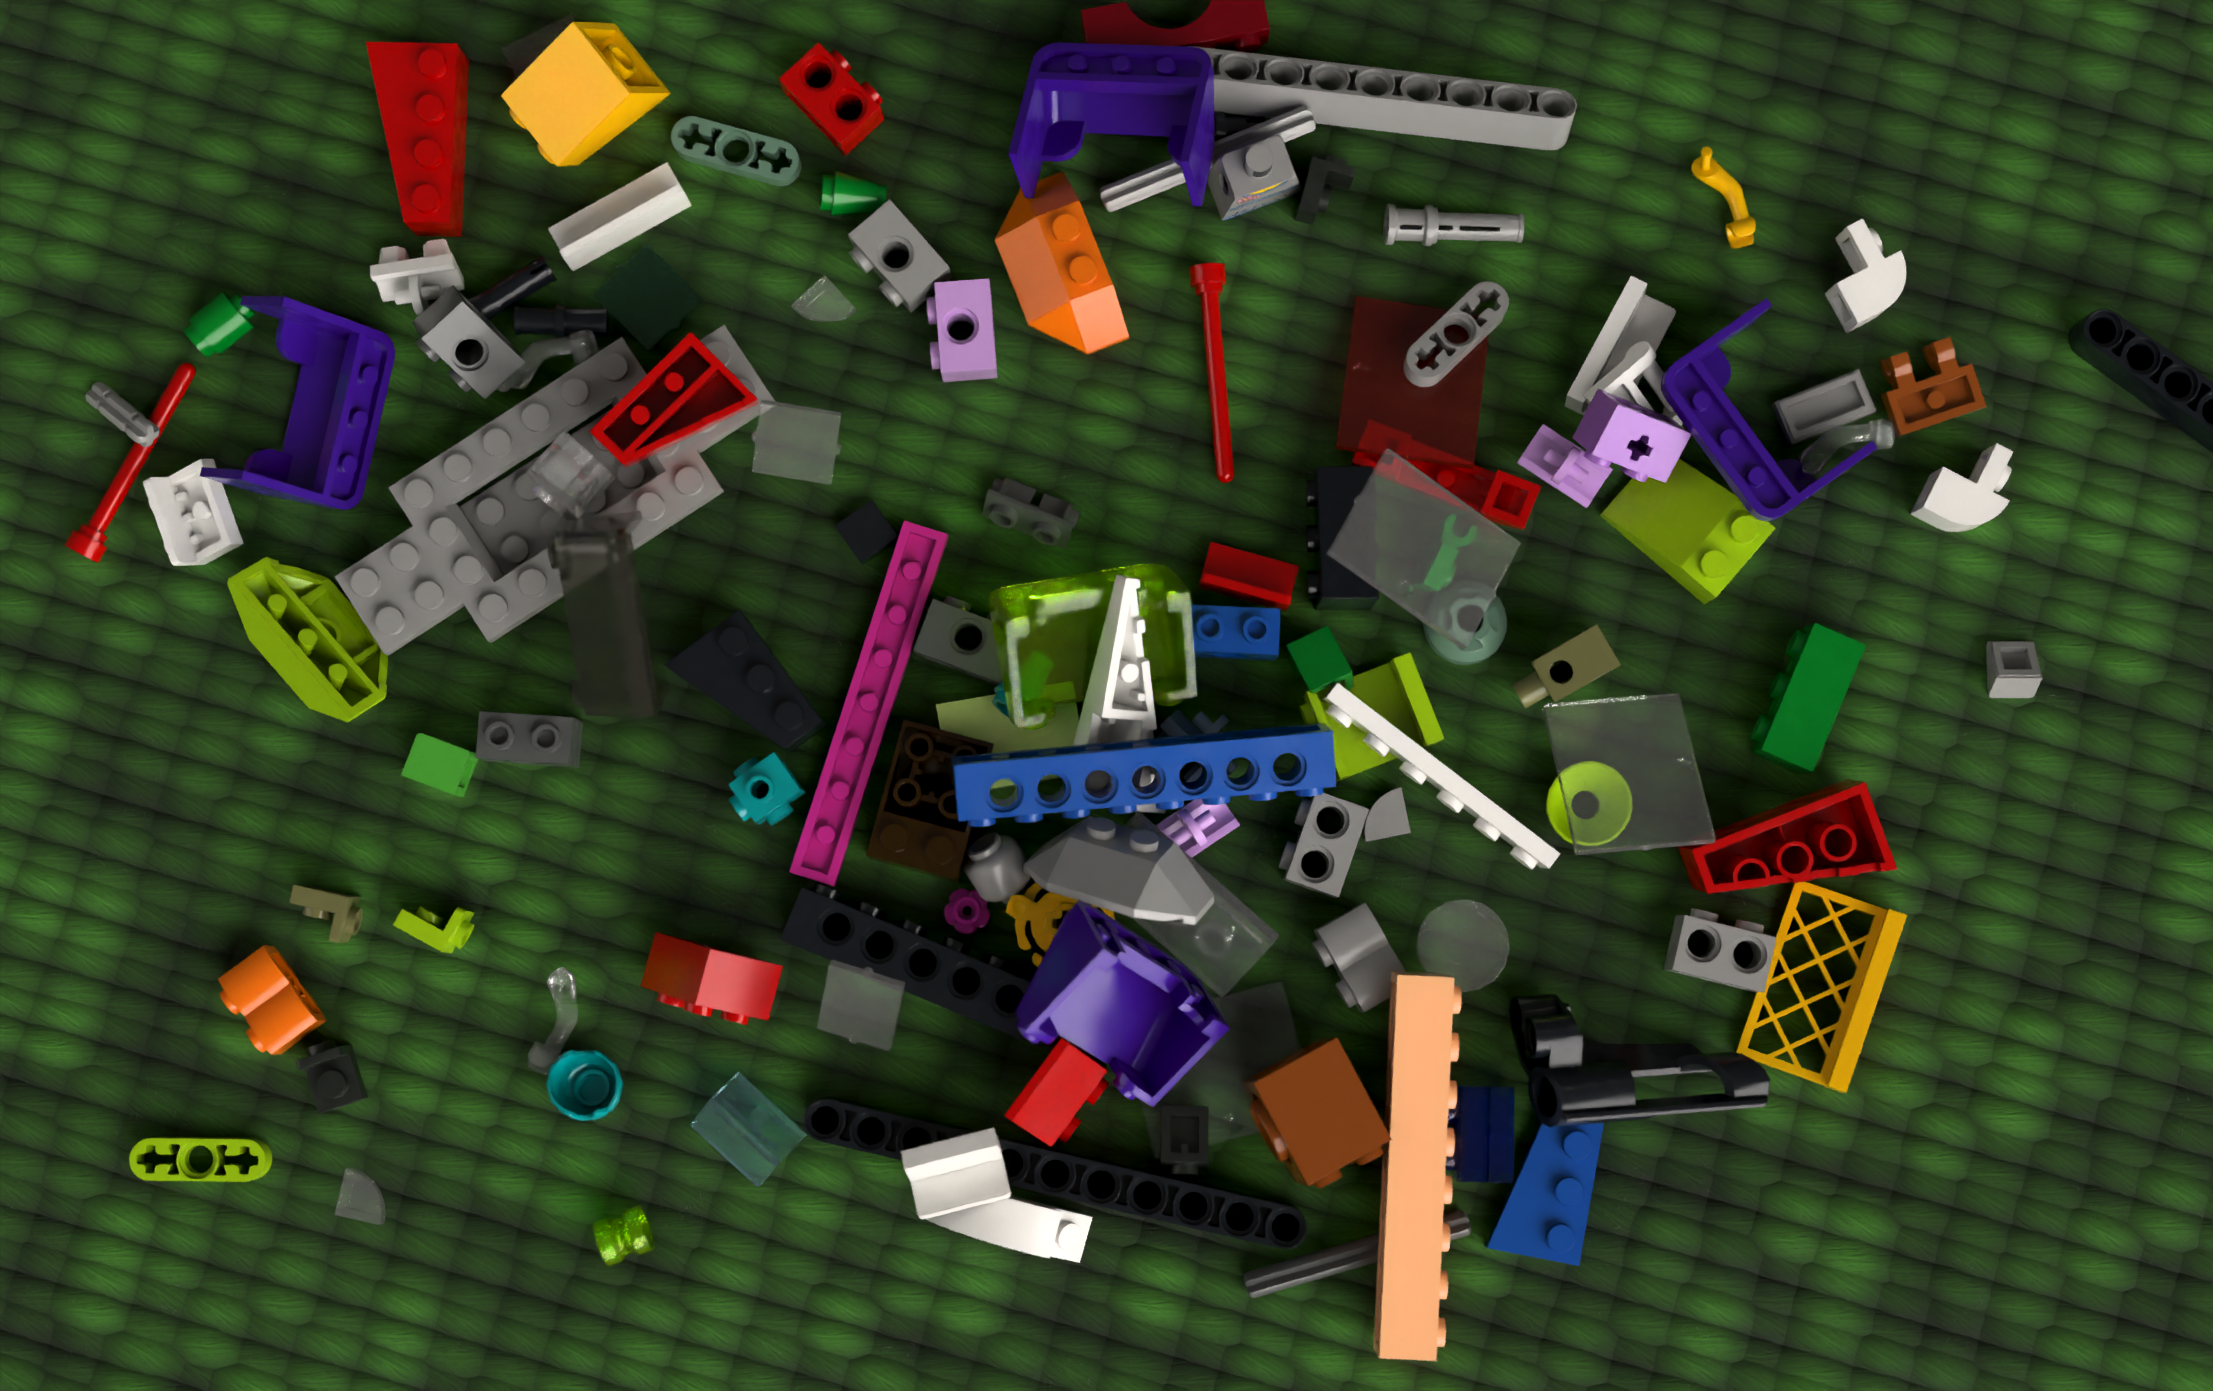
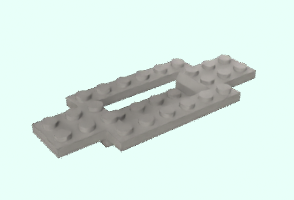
M721 326L700 341L758 399V404L640 462L625 468L589 432L609 412L607 411L462 506L456 504L609 404H612L614 407L647 375L626 341L621 337L390 486L389 490L413 526L335 576L383 653L389 656L464 606L487 641L492 643L723 493L724 490L700 453L776 404L726 326Z

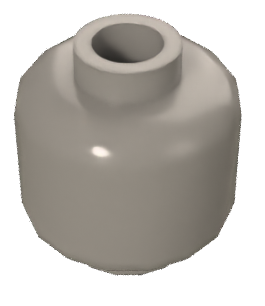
M992 832L979 837L968 847V855L964 861V871L981 898L987 902L1002 901L1003 903H1008L1012 895H1024L1027 889L1026 885L1032 876H1027L1023 872L1024 863L1028 858L1013 837Z

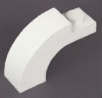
M1011 1195L1009 1198L927 1218L926 1220L955 1232L1002 1247L1049 1259L1051 1256L1080 1263L1092 1217L1081 1212Z

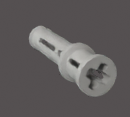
M1386 204L1384 212L1383 238L1385 245H1393L1395 241H1421L1423 246H1431L1436 244L1437 240L1513 241L1522 243L1524 236V215L1521 213H1517V215L1438 212V208L1433 207V205H1425L1423 209H1396L1394 204ZM1460 226H1479V227H1495V228L1460 227Z

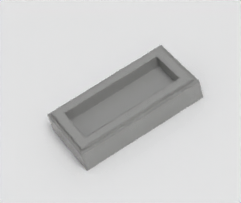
M1859 369L1778 400L1771 405L1788 447L1876 412Z

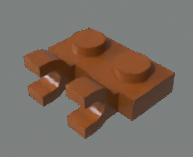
M1950 337L1922 347L1924 357L1929 367L1935 371L1936 376L1916 382L1907 351L1879 362L1885 379L1893 388L1892 391L1881 394L1895 438L1987 407L1973 365L1969 364L1959 368Z

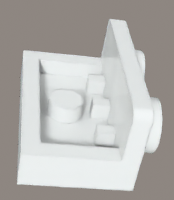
M199 459L169 477H150L143 481L149 506L155 516L164 548L171 564L174 566L205 565L244 544L223 484L200 476L202 467L217 468L214 459Z

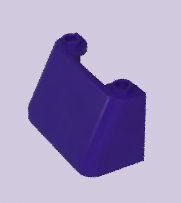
M1080 900L1065 914L1016 1009V1015L1019 1020L1016 1026L1029 1041L1035 1044L1039 1041L1051 1044L1058 1035L1108 1064L1116 1076L1113 1083L1122 1095L1130 1100H1134L1137 1097L1152 1107L1230 1029L1204 984L1187 966L1091 904Z

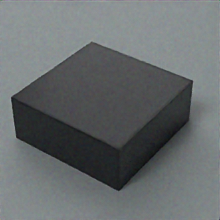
M873 500L835 525L837 531L862 565L898 540V535Z

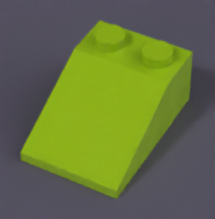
M1678 459L1666 483L1649 476L1646 482L1632 478L1600 514L1604 520L1704 605L1721 593L1776 529L1768 521L1754 518L1735 494L1681 459Z

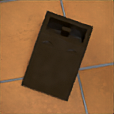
M903 720L866 853L867 857L870 860L959 883L974 827L968 826L967 821H958L952 756L992 753L994 743Z

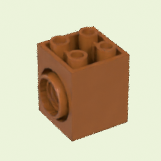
M1337 1037L1321 1038L1242 1081L1252 1101L1248 1105L1249 1111L1263 1140L1276 1160L1279 1162L1284 1161L1294 1182L1307 1186L1310 1185V1187L1316 1185L1317 1189L1327 1186L1343 1176L1340 1168L1349 1163L1354 1164L1356 1162L1361 1166L1378 1158L1384 1153L1381 1146L1392 1140Z

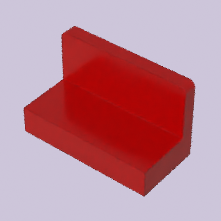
M1211 542L1198 588L1261 606L1281 609L1280 611L1287 612L1292 599L1291 595L1299 566Z

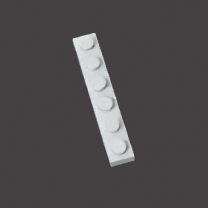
M1339 683L1333 684L1321 700L1329 705L1325 712L1332 719L1347 729L1351 723L1366 734L1362 741L1383 757L1390 752L1401 760L1403 764L1399 769L1410 779L1420 785L1427 780L1440 790L1436 798L1456 813H1459L1463 808L1474 816L1477 820L1473 826L1483 835L1494 842L1499 836L1514 847L1510 855L1531 870L1536 865L1540 868L1550 869L1559 857L1560 853Z

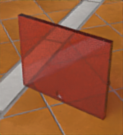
M1356 296L1336 449L1400 458L1403 461L1414 460L1473 469L1489 334L1437 384L1430 387H1419L1412 384L1404 374L1403 364L1407 351L1448 310L1431 308L1426 305L1418 306ZM1478 314L1472 316L1476 322L1479 317ZM1450 325L1444 329L1446 339L1452 343L1461 344L1469 339L1467 331L1459 325ZM1435 347L1434 353L1427 360H1418L1417 367L1422 370L1426 366L1432 368L1436 356L1440 353L1437 347Z

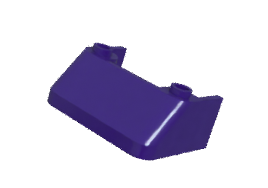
M1057 42L1045 45L1039 49L1032 60L1008 153L1024 197L1034 198L1043 161L1060 162L1072 158L1081 149L1085 133L1169 137L1168 150L1171 159L1182 167L1192 206L1202 207L1215 149L1214 71L1209 55L1197 47Z
M242 296L241 306L279 319L275 337L278 351L285 359L302 365L281 452L274 449H259L248 457L244 470L202 467L200 476L258 494L342 510L355 507L364 494L394 364L395 348L392 340L384 332L285 296Z
M1767 298L1673 363L1665 371L1661 379V391L1666 401L1747 511L1754 518L1761 521H1773L1782 517L1878 448L1873 441L1869 442L1817 480L1802 462L1794 459H1784L1776 463L1722 390L1730 380L1731 366L1719 347L1752 325L1772 306Z

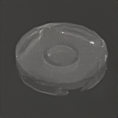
M1468 899L1447 901L1429 912L1420 924L1417 934V958L1424 972L1453 976L1454 985H1460L1461 992L1480 990L1496 980L1506 966L1510 951L1508 931L1499 915L1483 903Z

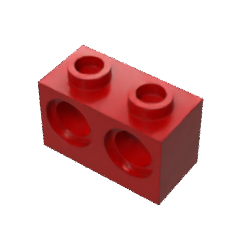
M818 42L779 78L783 93L846 156L884 121L880 106L883 100L868 82L864 81L861 85L857 83L849 74L852 70L850 64L837 50L833 49L829 53ZM825 73L831 76L830 82L825 87L813 88L808 85L810 78L815 74ZM848 105H856L862 109L860 116L851 121L841 119L839 113Z

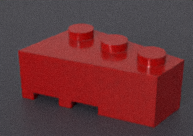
M690 332L589 432L627 468L757 405L758 399Z

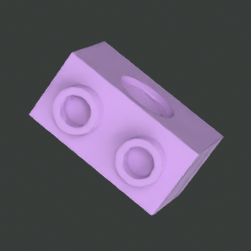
M989 278L934 282L935 297H927L929 325L937 324L938 341L930 342L932 369L941 370L943 382L998 378ZM957 322H967L974 327V332L966 340H956L949 335L950 328Z

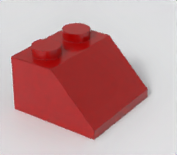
M1061 1037L1004 1116L1050 1147H1052L1057 1139L1065 1144L1081 1123V1120L1075 1114L1083 1103L1087 1101L1093 1106L1109 1085V1082L1103 1078L1108 1069L1078 1046Z

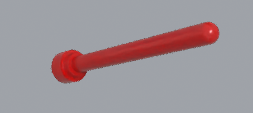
M1203 263L1189 267L1190 287L1195 288L1196 296L1201 298L1216 477L1222 483H1229L1234 478V464L1219 294L1223 293L1222 286L1227 283L1225 264Z
M184 362L178 366L148 420L159 427V437L154 439L153 444L149 447H143L139 443L134 442L87 526L82 524L78 532L72 530L64 546L99 563L107 549L104 543L108 537L104 533L194 379L196 368L193 364Z

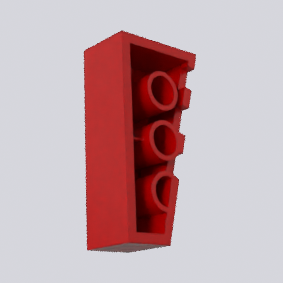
M366 42L403 221L416 236L462 237L469 60L457 43Z
M1851 779L1838 782L1677 845L1693 889L1707 894L1765 887L1788 882L1798 883L1811 881V879L1835 876L1858 875V873L1898 870L1866 782Z

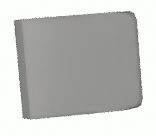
M1988 641L1986 645L1989 697L2032 698L2035 696L2042 680V674L2034 641Z

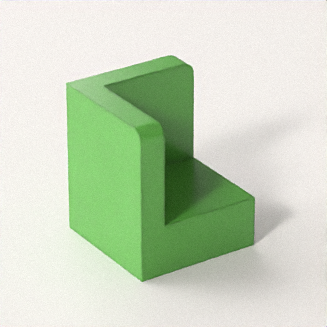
M418 733L401 775L452 795L464 797L478 759L475 752L432 736Z

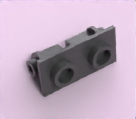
M1008 477L1004 481L996 478L992 488L987 492L982 516L991 519L1002 528H1013L1033 536L1044 545H1055L1067 550L1072 530L1075 529L1081 512L1073 509L1074 504L1044 493L1039 506L1031 504L1036 492L1035 489L1013 481Z

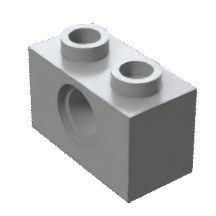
M890 199L848 234L853 247L849 252L850 256L866 274L873 269L883 281L879 285L880 290L895 307L902 303L910 313L927 300V297L935 293L934 282H947L952 278L950 267ZM899 250L909 255L907 263L900 268H891L885 264L886 257L893 251Z

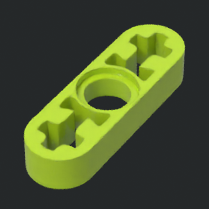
M152 1137L139 1141L132 1148L129 1164L137 1177L147 1181L248 1182L263 1177L269 1171L272 1164V1153L269 1146L257 1138ZM198 1145L207 1147L213 1156V1163L210 1169L204 1173L195 1171L189 1162L191 1151ZM223 1145L227 1146L226 1151H224ZM154 1146H156L155 1150L159 1155L177 1154L176 1163L156 1165L155 1171H153L152 1163L145 1162L144 1156L146 1153L153 1152ZM247 1147H250V1155L258 1156V1165L250 1166L249 1173L246 1172L244 1164L231 1163L225 1165L226 1156L244 1154L247 1151ZM223 1167L225 1168L226 1174L222 1173Z

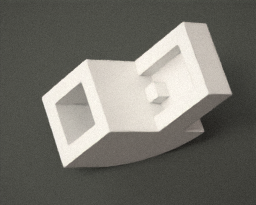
M1864 219L1847 226L1835 238L1854 274L1837 282L1825 293L1846 333L1870 322L1890 307L1900 296L1906 281V263L1902 251L1900 250L1884 258L1882 254L1883 244L1878 233L1873 228H1868Z
M1998 443L1984 450L1969 479L1945 467L1929 475L1910 515L1938 529L1949 532L1971 530L1995 518L2005 509L2010 501L1994 493V491L1999 492L2011 474L2012 468L2007 466L2013 451Z

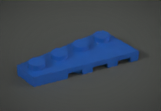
M1540 1121L1536 1135L1530 1148L1525 1153L1520 1165V1171L1511 1191L1508 1192L1500 1216L1493 1231L1489 1234L1485 1247L1579 1266L1604 1123L1548 1127Z

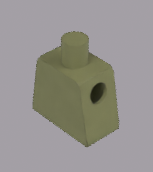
M1596 624L1532 661L1531 665L1535 671L1513 683L1512 687L1525 709L1547 696H1550L1555 703L1619 667L1621 664ZM1564 662L1571 668L1572 675L1558 683L1552 679L1550 669Z

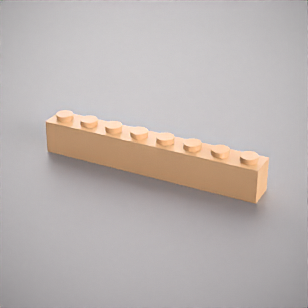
M1391 971L1384 1126L1392 1140L1383 1145L1373 1346L1376 1354L1381 1359L1437 1361V1347H1444L1446 1323L1444 1318H1439V1299H1446L1448 1293V1274L1446 1270H1441L1442 1251H1449L1450 1225L1449 1223H1443L1444 1204H1451L1453 1191L1452 1176L1445 1175L1446 1156H1453L1455 1147L1454 1128H1447L1448 1109H1455L1457 1102L1456 1080H1450V1062L1457 1061L1459 1056L1458 1033H1452L1453 1014H1459L1461 1010L1460 985H1454V977L1449 974Z

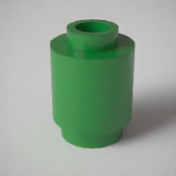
M221 292L190 317L189 321L191 324L183 329L190 341L207 358L215 352L222 354L255 327L250 320L255 315L253 309L240 305L242 296L238 293L230 297L226 292Z

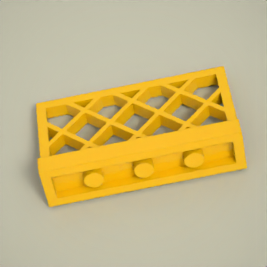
M1806 881L1794 883L1776 934V942L1765 991L1756 992L1735 1053L1743 1054L1756 1062L1823 1085L1834 1091L1847 1093L1907 915L1892 909H1883ZM1805 892L1821 898L1829 916L1805 926L1796 910L1801 893ZM1830 901L1846 908L1835 912ZM1853 910L1874 916L1868 934L1852 942L1849 941L1838 917ZM1794 918L1799 930L1787 935ZM1832 920L1844 946L1820 956L1808 931ZM1802 934L1814 959L1790 970L1781 951L1784 942ZM1865 942L1860 958H1858L1853 947ZM1847 950L1856 969L1852 979L1835 986L1823 961ZM1777 962H1779L1784 973L1772 978ZM1817 964L1829 990L1805 1000L1793 975ZM1787 978L1799 1003L1774 1014L1766 998L1770 985ZM1850 986L1843 1002L1838 991ZM1832 994L1841 1013L1837 1023L1820 1030L1808 1004ZM1764 1005L1769 1017L1757 1022ZM1802 1008L1814 1033L1789 1044L1777 1019ZM1772 1021L1784 1047L1768 1055L1748 1048L1754 1029ZM1834 1030L1828 1047L1823 1035ZM1817 1038L1826 1055L1820 1074L1802 1068L1792 1049ZM1787 1052L1793 1064L1775 1057Z

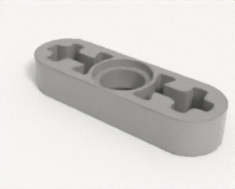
M1481 282L1466 293L1408 349L1403 364L1406 378L1412 384L1419 387H1430L1437 384L1502 322L1509 306V297L1505 289L1494 282ZM1489 300L1494 301V309H1485L1479 315L1476 322L1472 316L1476 313L1480 301L1483 303ZM1450 325H1459L1467 331L1469 339L1461 344L1452 343L1446 339L1444 329ZM1435 347H1437L1440 353L1436 356L1432 368L1426 366L1422 370L1417 367L1418 360H1427L1434 353Z

